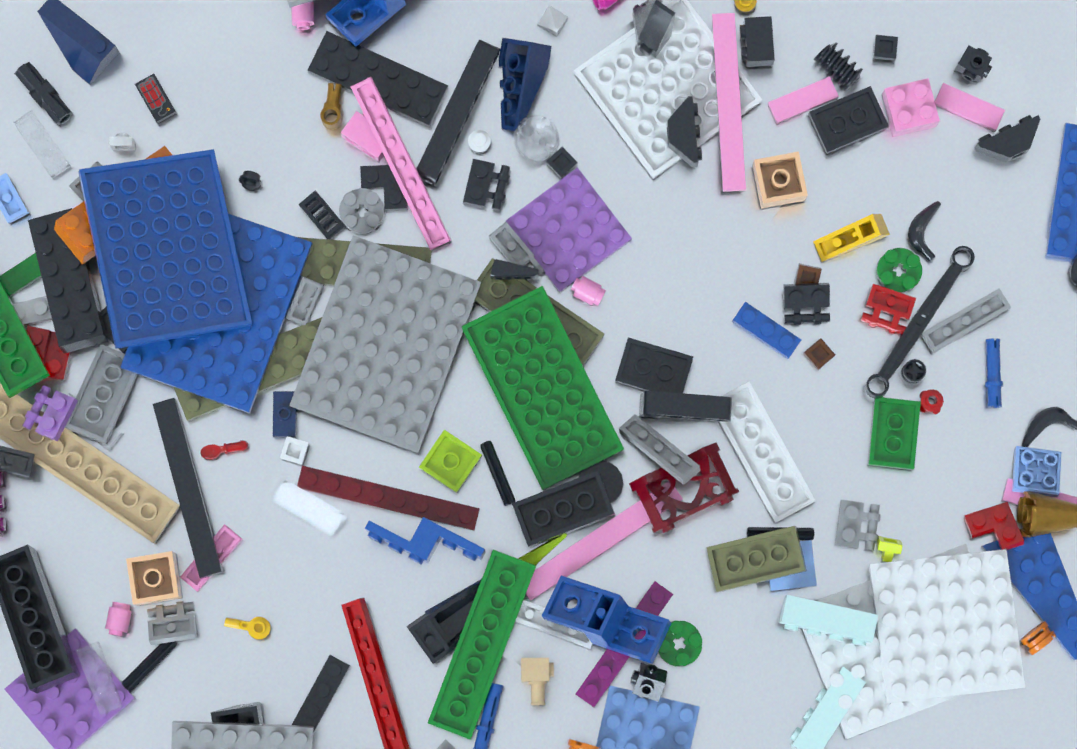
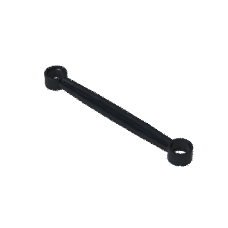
M959 246L953 251L950 257L951 265L918 309L878 374H873L868 378L865 384V391L869 397L879 399L885 396L889 389V379L913 348L951 290L961 271L968 270L973 264L975 255L971 248ZM958 252L967 253L970 257V263L968 265L958 264L955 260V254ZM871 380H881L885 385V390L882 393L872 392L869 388Z

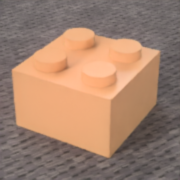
M799 152L754 160L752 167L761 209L806 200L808 194Z
M169 551L126 559L133 605L139 606L182 598L175 552Z

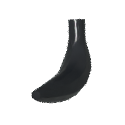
M939 201L932 203L918 213L908 229L910 244L922 253L928 261H931L935 254L927 246L924 233L928 223L941 206Z
M1046 408L1038 413L1031 422L1024 437L1022 447H1028L1044 429L1052 424L1061 423L1077 430V420L1073 419L1062 408Z

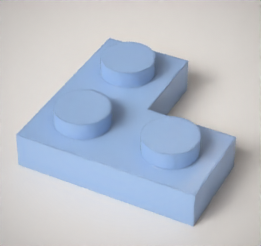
M5 173L0 176V210L6 221L10 224L29 212L10 177Z

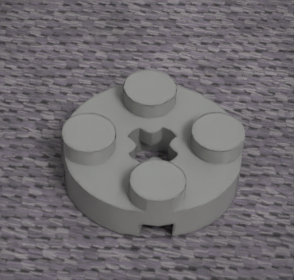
M359 188L344 195L339 206V215L346 228L350 229L353 233L368 234L382 223L385 210L383 202L376 192ZM360 206L368 209V212L364 213V217H360L359 213H355L356 209H359Z

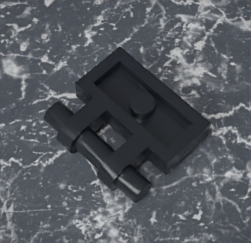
M473 159L463 203L485 208L487 200L493 201L492 209L500 211L501 205L505 202L506 195H504L506 184L510 181V167L501 165L500 173H495V163ZM492 180L498 182L495 192H489Z
M829 283L783 284L784 309L793 308V314L784 315V323L801 325V323L814 322V325H818L821 322H830V313H821V307H830ZM813 307V314L800 313V308Z

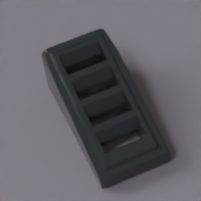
M316 190L299 203L300 209L326 239L331 240L346 227ZM317 200L319 202L312 209L308 210L307 207ZM322 207L325 209L317 217L313 216ZM329 214L331 217L321 225L319 222ZM335 221L337 224L327 232L325 228Z
M496 259L493 263L490 278L493 280L535 279L539 276V270Z

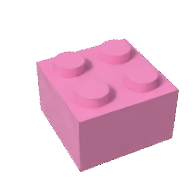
M929 78L884 89L882 99L892 137L934 128L940 122Z

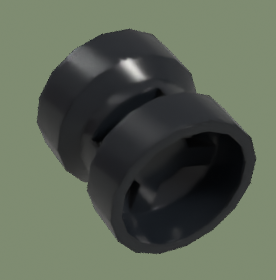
M918 359L909 360L901 369V377L907 384H917L926 375V366Z

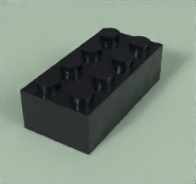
M599 471L512 503L526 543L530 548L615 515Z

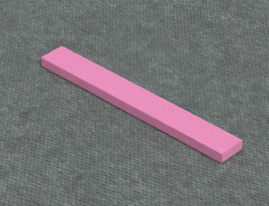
M735 13L712 14L723 192L746 191Z
M369 77L351 86L430 250L451 241L373 78Z
M669 481L662 485L663 487H666L664 490H662L663 493H665L669 489ZM674 487V490L668 496L682 501L683 498ZM650 493L653 501H655L657 497ZM641 500L537 568L533 573L526 592L529 600L532 601L556 585L560 576L568 577L649 523L650 519ZM662 501L656 504L660 515L662 514V506L665 504Z

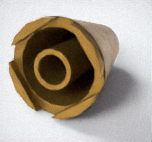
M1031 491L1023 492L1025 497H1020L1017 507V522L1022 523L1023 529H1019L1022 537H1034L1077 528V504Z

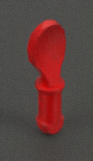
M240 440L234 443H224V446L207 445L201 449L200 454L204 459L212 460L217 458L222 452L228 454L235 451H244L248 448L249 444L247 441Z

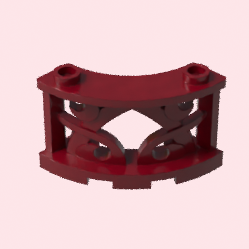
M717 442L687 455L700 466L698 473L701 472V476H694L689 480L701 481L692 503L678 501L668 496L674 490L676 478L663 468L629 483L632 491L637 492L654 527L652 528L653 533L659 530L666 533L676 528L675 523L719 502L721 505H725L734 500L733 495L739 493L718 453L720 448ZM709 458L716 472L710 473ZM719 476L725 491L720 494H714L712 489L714 486H719V484L715 482L709 483V478ZM663 480H667L670 483V487L665 493L662 492L666 488L661 485ZM649 491L657 497L655 501H653ZM705 495L709 499H711L710 501L700 505ZM661 501L665 503L662 506L661 513L664 510L670 512V517L666 520H662L656 504ZM676 508L688 511L676 517Z

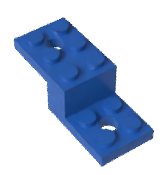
M342 0L325 15L350 42L357 46L402 9L406 2L405 0ZM355 13L363 14L360 20H353L351 18Z
M424 517L411 541L370 520L365 527L369 538L380 544L383 540L388 542L390 549L400 554L403 551L409 553V559L421 565L423 561L429 563L441 539L444 546L454 551L456 547L463 550V556L473 561H476L477 558L482 560L486 553L484 548Z
M560 576L542 614L544 620L583 632L592 644L653 664L671 626L669 619L628 606L619 594L564 576ZM575 599L578 601L574 608H567L571 600ZM639 631H646L644 638L635 639Z

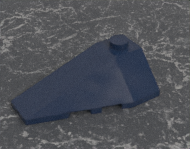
M47 0L37 11L72 70L89 85L93 83L119 53L115 44L61 1Z
M502 38L499 55V67L502 68L503 79L500 80V88H503L504 97L501 101L502 129L520 132L547 72L552 46Z

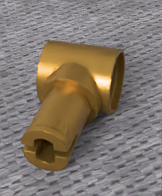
M328 83L327 100L320 113L324 127L329 130L339 128L342 123V105L340 104L341 84H336L334 91V83ZM330 113L337 115V119L333 122L325 120L326 116Z

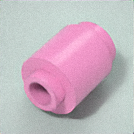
M312 1L291 7L292 25L296 26L298 30H308L310 26L314 25V3Z
M582 276L581 280L576 278L571 288L574 291V297L590 305L595 304L597 306L606 292L605 289L601 288L602 285L585 276Z
M112 602L105 629L109 630L110 635L122 637L123 632L128 633L132 611H130L131 605Z

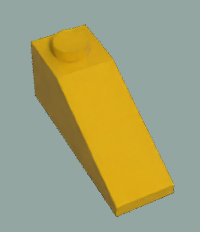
M871 214L813 242L821 261L824 262L871 244L890 235L882 214Z

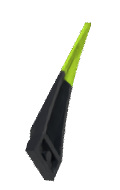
M567 534L549 540L518 559L536 565L564 540ZM481 580L424 611L425 614L406 626L432 664L450 653L457 646Z

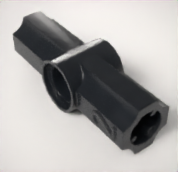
M30 62L21 65L14 73L29 90L31 97L41 108L45 109L57 125L66 122L73 114L58 96L59 94L47 79L44 80Z

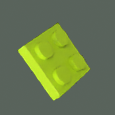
M444 429L419 468L457 493L482 457V454Z

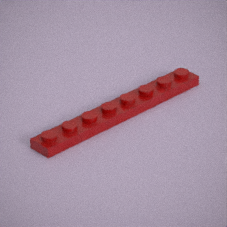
M359 598L342 604L343 613L384 749H410L365 598Z

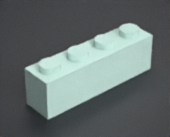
M786 595L784 596L779 623L784 624V629L798 631V628L807 629V634L820 636L821 633L829 634V639L843 641V638L852 639V644L866 646V643L873 642L878 615Z
M842 667L839 674L844 678L843 684L840 687L830 685L828 690L824 688L820 690L815 698L818 701L814 709L810 707L803 717L806 722L802 728L797 727L792 733L790 739L793 742L791 745L796 749H824L849 708L843 709L839 706V698L843 695H848L851 697L853 704L866 682L859 677L858 679L854 678L849 670Z

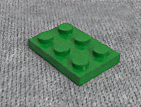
M885 397L874 399L868 465L914 470L921 401Z

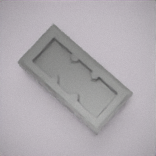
M301 276L285 318L298 324L306 325L323 284Z

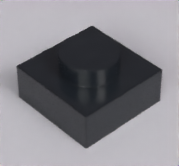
M875 35L873 59L895 61L898 37Z
M562 146L546 161V164L562 179L578 162Z

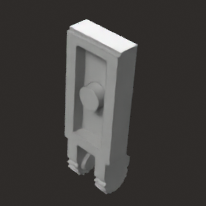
M507 222L489 235L491 241L509 262L523 266L530 262L535 269L539 270L540 275L544 273V269L536 261L534 254ZM525 279L529 283L534 281L533 279Z

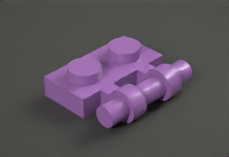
M43 385L40 392H37L34 397L35 402L31 410L27 411L25 415L26 420L23 427L31 430L35 422L38 424L35 430L38 434L58 442L78 400L59 391H55L53 397L49 398L48 395L51 388ZM45 404L48 407L43 417L39 416V413L43 405Z

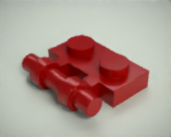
M873 284L865 305L874 309L873 313L870 315L863 312L860 321L869 323L868 326L874 328L878 326L887 329L889 333L895 334L896 332L902 335L906 326L898 324L900 318L910 319L916 298ZM880 312L893 315L892 321L879 318Z

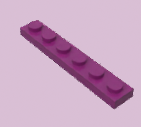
M654 581L636 609L659 616L673 596V593ZM639 631L635 639H642L646 631ZM606 649L575 695L592 707H595L630 656Z

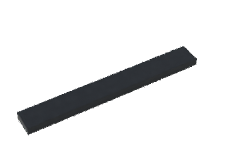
M171 398L154 403V412L199 578L202 579L223 573L176 399Z

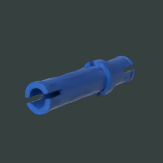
M994 338L985 340L987 407L1001 408V387H1003V381H1001L1000 339L996 338L994 340Z
M491 684L484 704L480 725L476 727L478 733L473 749H488L491 734H494L495 731L493 726L504 688L503 685Z

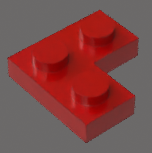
M1008 502L964 515V521L972 539L994 532L1001 550H1009L1024 545V539Z

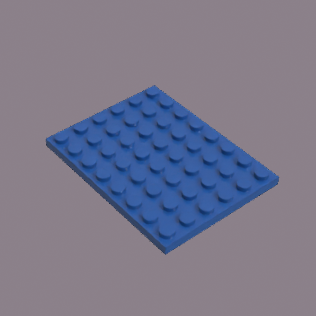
M214 149L79 169L78 173L115 349L252 325Z
M228 214L252 325L129 346L120 368L250 413L313 244L310 241Z

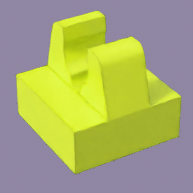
M878 536L877 548L882 551V561L892 562L894 553L901 554L903 546L901 540Z

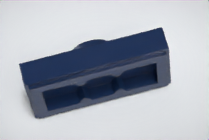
M273 391V437H296V408L289 406L295 391Z

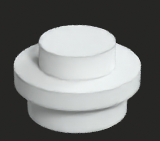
M475 130L468 138V144L475 152L486 151L491 143L489 134L484 130Z

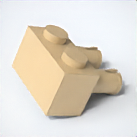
M521 658V682L531 685V706L545 705V684L549 682V677H554V663H549V658Z

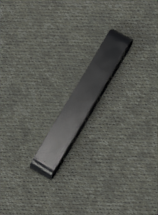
M483 40L477 42L416 168L422 181L433 186L437 184L498 58L500 48Z

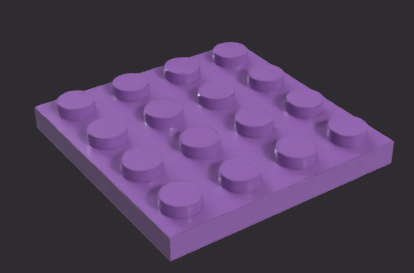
M578 167L506 220L534 254V258L544 269L545 275L559 293L572 285L576 278L580 279L632 240L631 236Z
M76 628L66 637L80 674L79 677L37 694L29 690L24 673H22L4 689L54 749L79 748L136 699L130 691L123 687L121 680Z

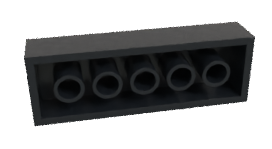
M72 208L28 220L58 345L64 354L108 342L89 262L81 264L54 230L56 220L72 210Z
M27 544L1 555L0 607L29 690L38 694L79 677V671L36 550Z

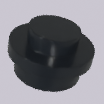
M247 170L243 172V175H240L239 182L245 189L254 190L261 186V176L254 171Z

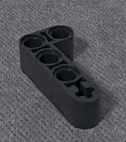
M645 391L640 394L639 418L659 419L666 417L729 422L731 421L732 398Z

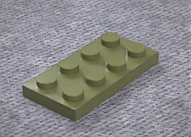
M796 526L706 547L716 592L807 571Z

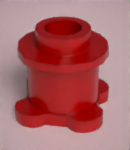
M930 389L919 394L921 398V413L932 412L936 415L941 411L944 400L939 391ZM933 398L935 404H930L928 399Z

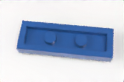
M747 302L743 304L732 322L787 359L790 358L802 340Z

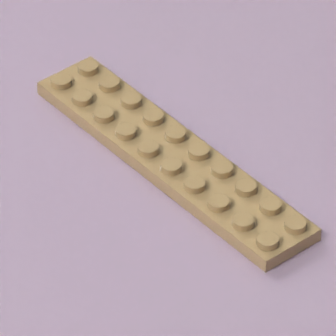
M0 383V439L16 450L35 454L33 460L35 463L155 544L179 510L180 505L66 428H64L57 442L38 434L35 431L38 424L35 422L31 430L23 427L26 420L25 415L27 411L31 410L33 405L19 395L9 398ZM40 411L39 416L43 417L44 412Z

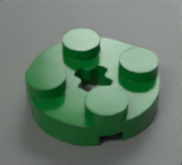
M905 248L890 249L879 259L876 267V276L883 287L900 293L908 292L921 279L922 265L920 258ZM898 265H901L902 269L905 270V273H902L900 277L896 276L897 273L893 271V268L898 267Z
M673 621L658 653L661 659L671 666L689 665L699 657L702 651V637L693 624L686 621ZM682 637L684 639L683 643L686 646L684 649L679 648L676 650L673 640L675 638L679 640Z

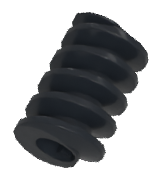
M835 42L822 49L814 58V61L821 59L820 67L828 65L825 72L830 73L834 71L831 78L833 80L840 78L838 85L846 84L844 89L846 92L861 77L860 74L863 69L854 70L857 62L848 64L850 55L842 57L844 49L836 51L838 43Z

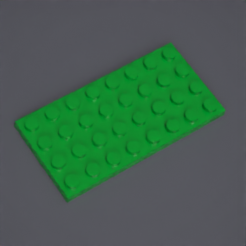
M543 286L461 326L542 490L624 450Z

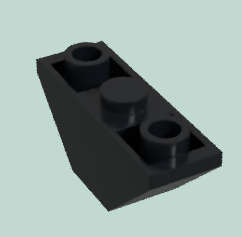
M688 96L667 120L668 147L691 167L695 168L698 166V161L702 160V149L697 147L696 138H700V127L695 125L694 117L698 116V105L693 103V96Z
M1031 115L1020 119V124L1012 127L1009 124L998 130L999 133L991 136V134L982 136L974 147L976 152L1004 162L1026 154L1031 148L1040 117L1037 115L1032 118Z

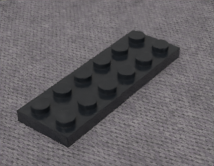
M326 31L307 70L308 73L335 85L341 84L342 88L353 92L351 86L372 77L388 109L430 127L448 90V85L360 45L355 46L349 40L329 31Z

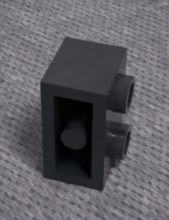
M772 16L744 18L743 25L739 27L740 39L744 38L745 47H741V59L746 60V67L773 66L775 57Z

